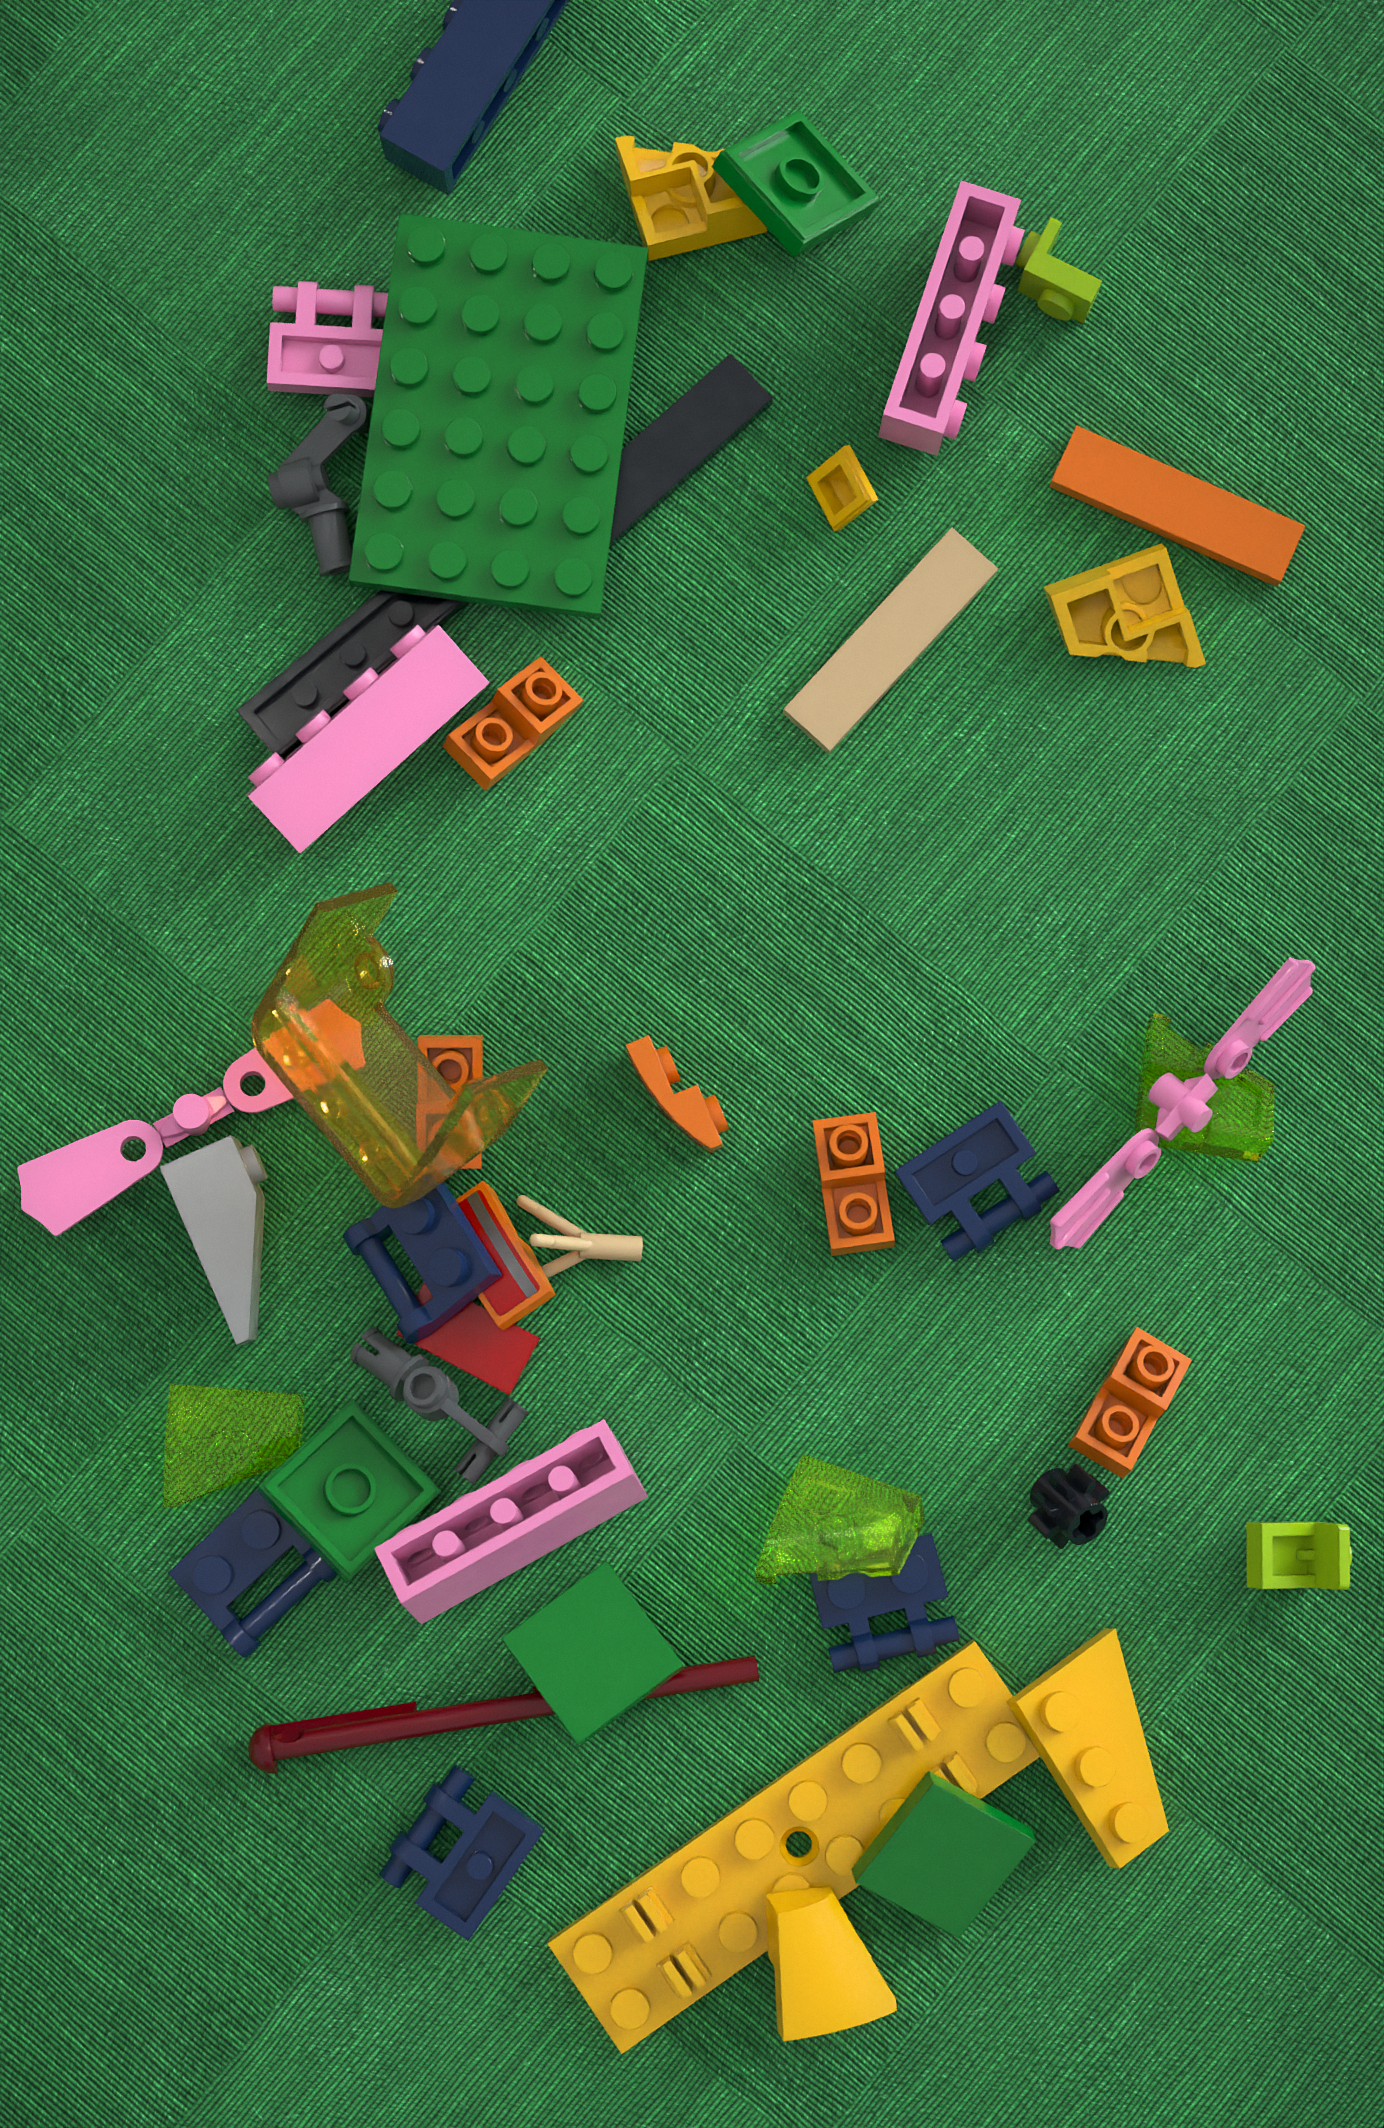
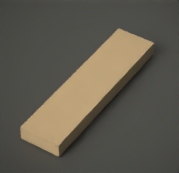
M951 528L783 708V714L829 755L997 574L998 568L955 529Z

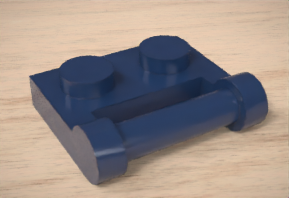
M425 1170L373 1215L355 1223L343 1235V1240L351 1253L355 1256L361 1255L400 1319L397 1323V1328L409 1344L428 1337L502 1276L499 1268L438 1172ZM392 1233L397 1237L433 1295V1298L424 1306L421 1305L383 1243Z
M257 1490L168 1572L221 1631L233 1649L246 1659L261 1646L259 1638L322 1579L329 1583L337 1575ZM294 1546L302 1554L305 1561L241 1619L229 1605Z

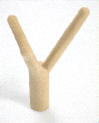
M520 1195L517 1198L516 1202L519 1207L566 1235L532 1234L529 1238L530 1244L535 1247L571 1251L541 1266L547 1278L585 1259L641 1261L643 1249L642 1236L587 1233L529 1197Z

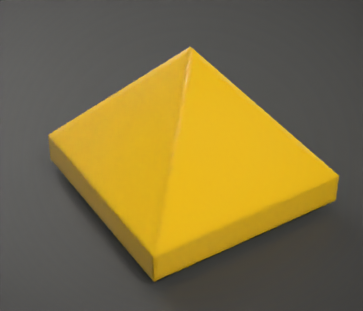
M850 445L843 446L806 477L834 532L843 529L878 501Z

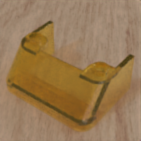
M391 882L315 903L253 1015L251 1034L254 1045L263 1060L374 1197L386 1207L399 1208L423 1198L500 1139L507 1132L548 1067L541 1059L487 1078L477 1077L461 1084L455 1093L383 1006L393 989L394 965L386 950L373 934L398 893V890Z

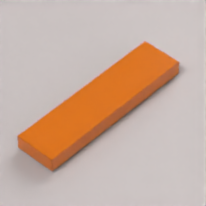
M1077 425L1049 485L1050 488L1276 587L1282 581L1305 529V525Z

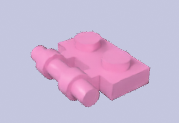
M299 281L298 287L274 286L272 298L273 311L296 313V323L270 322L267 367L268 391L326 395L340 393L343 395L353 394L359 397H374L383 329H372L374 318H385L388 293L375 292L374 286L355 285L354 291L319 289L318 282ZM318 314L353 316L352 327L316 325Z

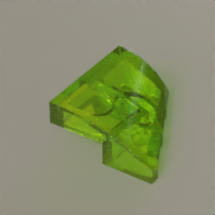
M1153 1013L1148 1020L1139 1079L1135 1134L1147 1128L1155 1131L1159 1108L1148 1099L1149 1092L1154 1083L1166 1073H1173L1182 1082H1185L1186 1079L1204 1076L1206 1059L1214 1048L1213 1045L1207 1042L1203 1049L1170 1030L1167 1027L1171 1019L1163 1014ZM1243 1069L1231 1079H1227L1224 1076L1212 1079L1218 1090L1205 1103L1213 1111L1207 1125L1196 1133L1184 1126L1172 1141L1161 1139L1159 1136V1147L1258 1163L1274 1141L1275 1084L1251 1069Z
M171 1383L169 1387L165 1436L163 1507H179L186 1504V1502L221 1488H226L266 1470L281 1466L300 1448L305 1394Z
M803 1454L785 1490L766 1537L755 1570L756 1581L767 1585L776 1584L777 1575L817 1573L818 1581L837 1580L855 1572L864 1573L870 1577L899 1575L925 1522L921 1495Z

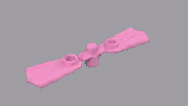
M1291 957L1287 959L1211 1050L1204 1065V1076L1186 1079L1185 1082H1182L1173 1073H1166L1154 1083L1149 1092L1148 1099L1159 1108L1155 1131L1147 1128L1135 1134L1050 1220V1244L1055 1249L1059 1250L1064 1246L1079 1249L1083 1246L1124 1197L1123 1191L1134 1178L1144 1177L1157 1164L1161 1156V1149L1157 1147L1159 1136L1161 1139L1172 1141L1184 1126L1196 1133L1207 1125L1213 1111L1205 1103L1218 1090L1212 1079H1218L1222 1076L1231 1079L1238 1075L1248 1064L1252 1056V1048L1260 1040L1266 1041L1313 993L1310 987L1311 974L1316 967L1311 961L1297 960Z
M326 999L233 1062L224 1076V1092L219 1087L202 1097L196 1094L183 1095L175 1102L173 1113L154 1122V1127L140 1120L124 1121L19 1165L17 1170L21 1185L22 1211L39 1221L57 1237L153 1172L162 1159L163 1143L168 1148L190 1135L200 1136L204 1134L210 1124L234 1112L232 1106L245 1113H260L365 1069L366 1061L362 1047L361 1024L343 1013L329 999ZM251 1075L260 1076L265 1081L264 1090L256 1096H248L241 1090L243 1080ZM131 1140H140L146 1145L144 1156L137 1161H128L122 1154L124 1145Z

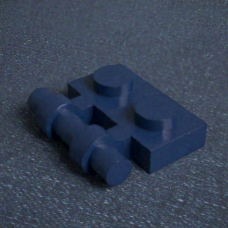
M1001 1100L893 1172L928 1225L948 1212L952 1214L959 1229L942 1239L940 1244L953 1262L973 1249L979 1254L994 1244L992 1238L994 1235L1020 1218L1027 1222L1042 1212L1040 1206L1042 1203L1060 1192L1055 1181L1047 1171H1044L1028 1183L1024 1181L1017 1171V1166L1037 1153ZM997 1180L1007 1197L978 1215L968 1199Z
M931 1532L806 1564L822 1628L826 1629L848 1623L852 1642L828 1648L834 1673L857 1667L860 1668L861 1673L879 1669L880 1661L914 1652L917 1658L936 1654L937 1646L960 1641L953 1615L933 1621H928L924 1603L948 1597ZM904 1609L908 1627L872 1636L867 1618Z
M454 1764L442 1783L434 1782L423 1797L426 1806L408 1832L400 1831L389 1846V1850L393 1854L379 1872V1875L396 1888L402 1887L413 1869L424 1876L429 1882L416 1899L415 1904L469 1941L538 1841L545 1827L493 1790H491L478 1811L474 1810L462 1798L475 1781V1777L461 1766ZM448 1820L463 1830L445 1859L442 1860L432 1853L428 1847Z

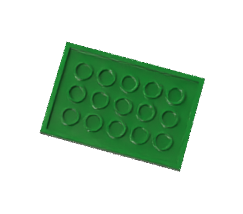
M399 213L349 573L350 586L600 620L648 247Z

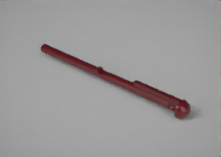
M756 1656L684 1667L683 1670L643 1700L759 1681ZM536 1687L532 1688L533 1693L417 1711L416 1702L277 1725L266 1723L257 1728L251 1735L248 1744V1754L256 1768L265 1773L275 1774L278 1772V1760L555 1714Z

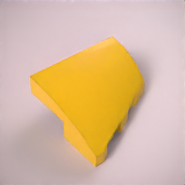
M625 135L615 138L616 152L643 246L648 247V261L767 232V227L712 168L719 153L725 149L708 152L699 149L693 144L674 142L672 152L636 148L635 137Z
M1162 543L1043 587L1058 630L1070 655L1099 657L1100 655L1120 656L1126 661L1145 663L1147 659L1183 663L1186 667L1193 668L1206 664L1190 611L1184 606L1167 549Z
M830 1886L765 1894L768 1958L775 1970L777 2031L783 2042L849 2029L897 2011L896 1998L880 1974Z

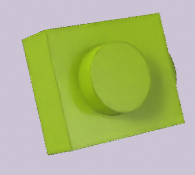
M1051 217L1042 235L1034 231L1029 233L1017 257L1015 266L1023 269L1017 291L1036 300L1037 305L1042 311L1056 319L1068 321L1073 318L1084 324L1095 302L1102 280L1050 255L1062 226V222Z
M1314 1521L1246 1522L1247 1588L1349 1589L1352 1551L1350 1547V1529L1347 1524Z

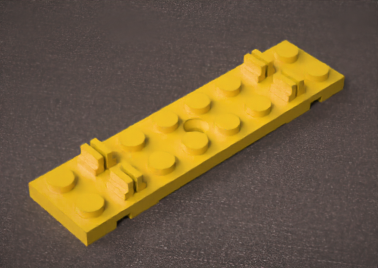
M973 1639L931 1668L930 1672L916 1682L901 1689L682 1846L628 1882L593 1910L590 1909L548 1939V1946L621 2054L768 1951L765 1894L830 1886L839 1900L858 1887L859 1884L855 1883L852 1867L928 1771L976 1798L982 1799L1041 1757L1006 1702L1013 1695ZM797 1831L805 1832L811 1838L810 1850L801 1856L791 1854L786 1847L787 1838Z

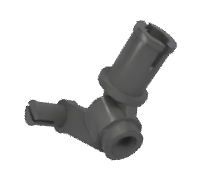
M340 393L332 394L326 399L324 409L329 410V412L325 413L326 416L279 466L278 471L268 475L269 488L276 506L280 510L290 507L295 513L300 515L302 523H308L319 564L318 571L320 576H333L349 572L353 551L345 514L350 511L349 505L330 490V480L324 465L356 433L365 434L369 432L370 416L372 414L367 403L360 397L353 394L343 395Z
M373 1327L365 1331L360 1337L377 1350L379 1354L374 1356L356 1342L350 1354V1359L354 1364L361 1366L390 1388L389 1394L394 1400L399 1402L405 1400L410 1409L421 1418L428 1421H440L449 1416L477 1438L456 1467H453L454 1471L475 1486L477 1480L495 1456L498 1454L503 1458L510 1449L506 1442L526 1415H529V1412L507 1396L506 1401L487 1426L484 1427L457 1405L459 1398L457 1386L442 1370L429 1366L428 1359L422 1355L413 1357L383 1335L382 1331L378 1328Z

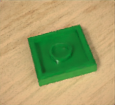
M800 110L721 151L712 165V168L794 258L868 216L881 200Z
M353 1399L341 1408L257 1489V1492L346 1584L377 1555L374 1550L375 1547L393 1538L399 1531L404 1529L442 1491Z
M607 1561L501 1638L504 1645L578 1747L684 1669L683 1663Z
M928 1771L851 1870L855 1883L949 1934L960 1938L1037 1841L1030 1827Z

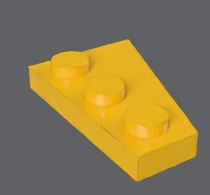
M1105 1628L1006 1702L1108 1866L1121 1869L1166 1834L1169 1828L1116 1628Z

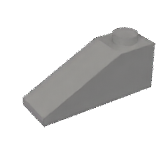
M230 1135L162 1165L160 1170L236 1345H247L256 1341L258 1336L265 1196L259 1183L268 1179L254 1145L250 1144L243 1148L241 1141Z

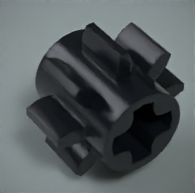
M1074 1464L1069 1472L1062 1468L1051 1469L1041 1475L1031 1489L1030 1503L1036 1511L1027 1520L1046 1539L1049 1538L1059 1549H1063L1068 1541L1075 1545L1086 1544L1100 1534L1107 1522V1509L1100 1502L1106 1499L1110 1492L1078 1464Z

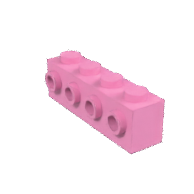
M961 180L882 416L878 437L938 456L944 437L956 440L968 404L958 401L956 398L963 378L973 382L976 380L987 345L975 341L982 321L991 324L995 323L1006 287L996 285L995 281L1001 263L1013 267L1025 232L1024 229L1014 227L1021 199Z
M418 624L390 648V651L397 657L394 662L379 675L369 667L343 691L344 695L350 700L332 717L324 709L321 710L295 734L302 742L295 751L285 760L277 752L273 753L248 776L255 786L246 795L299 853L303 852L490 683L439 625L431 627L426 633Z
M603 1419L589 1428L577 1431L564 1442L534 1459L518 1464L507 1474L477 1491L461 1496L450 1506L427 1519L402 1529L393 1538L378 1545L374 1550L401 1605L420 1624H423L646 1499L648 1495L619 1441Z

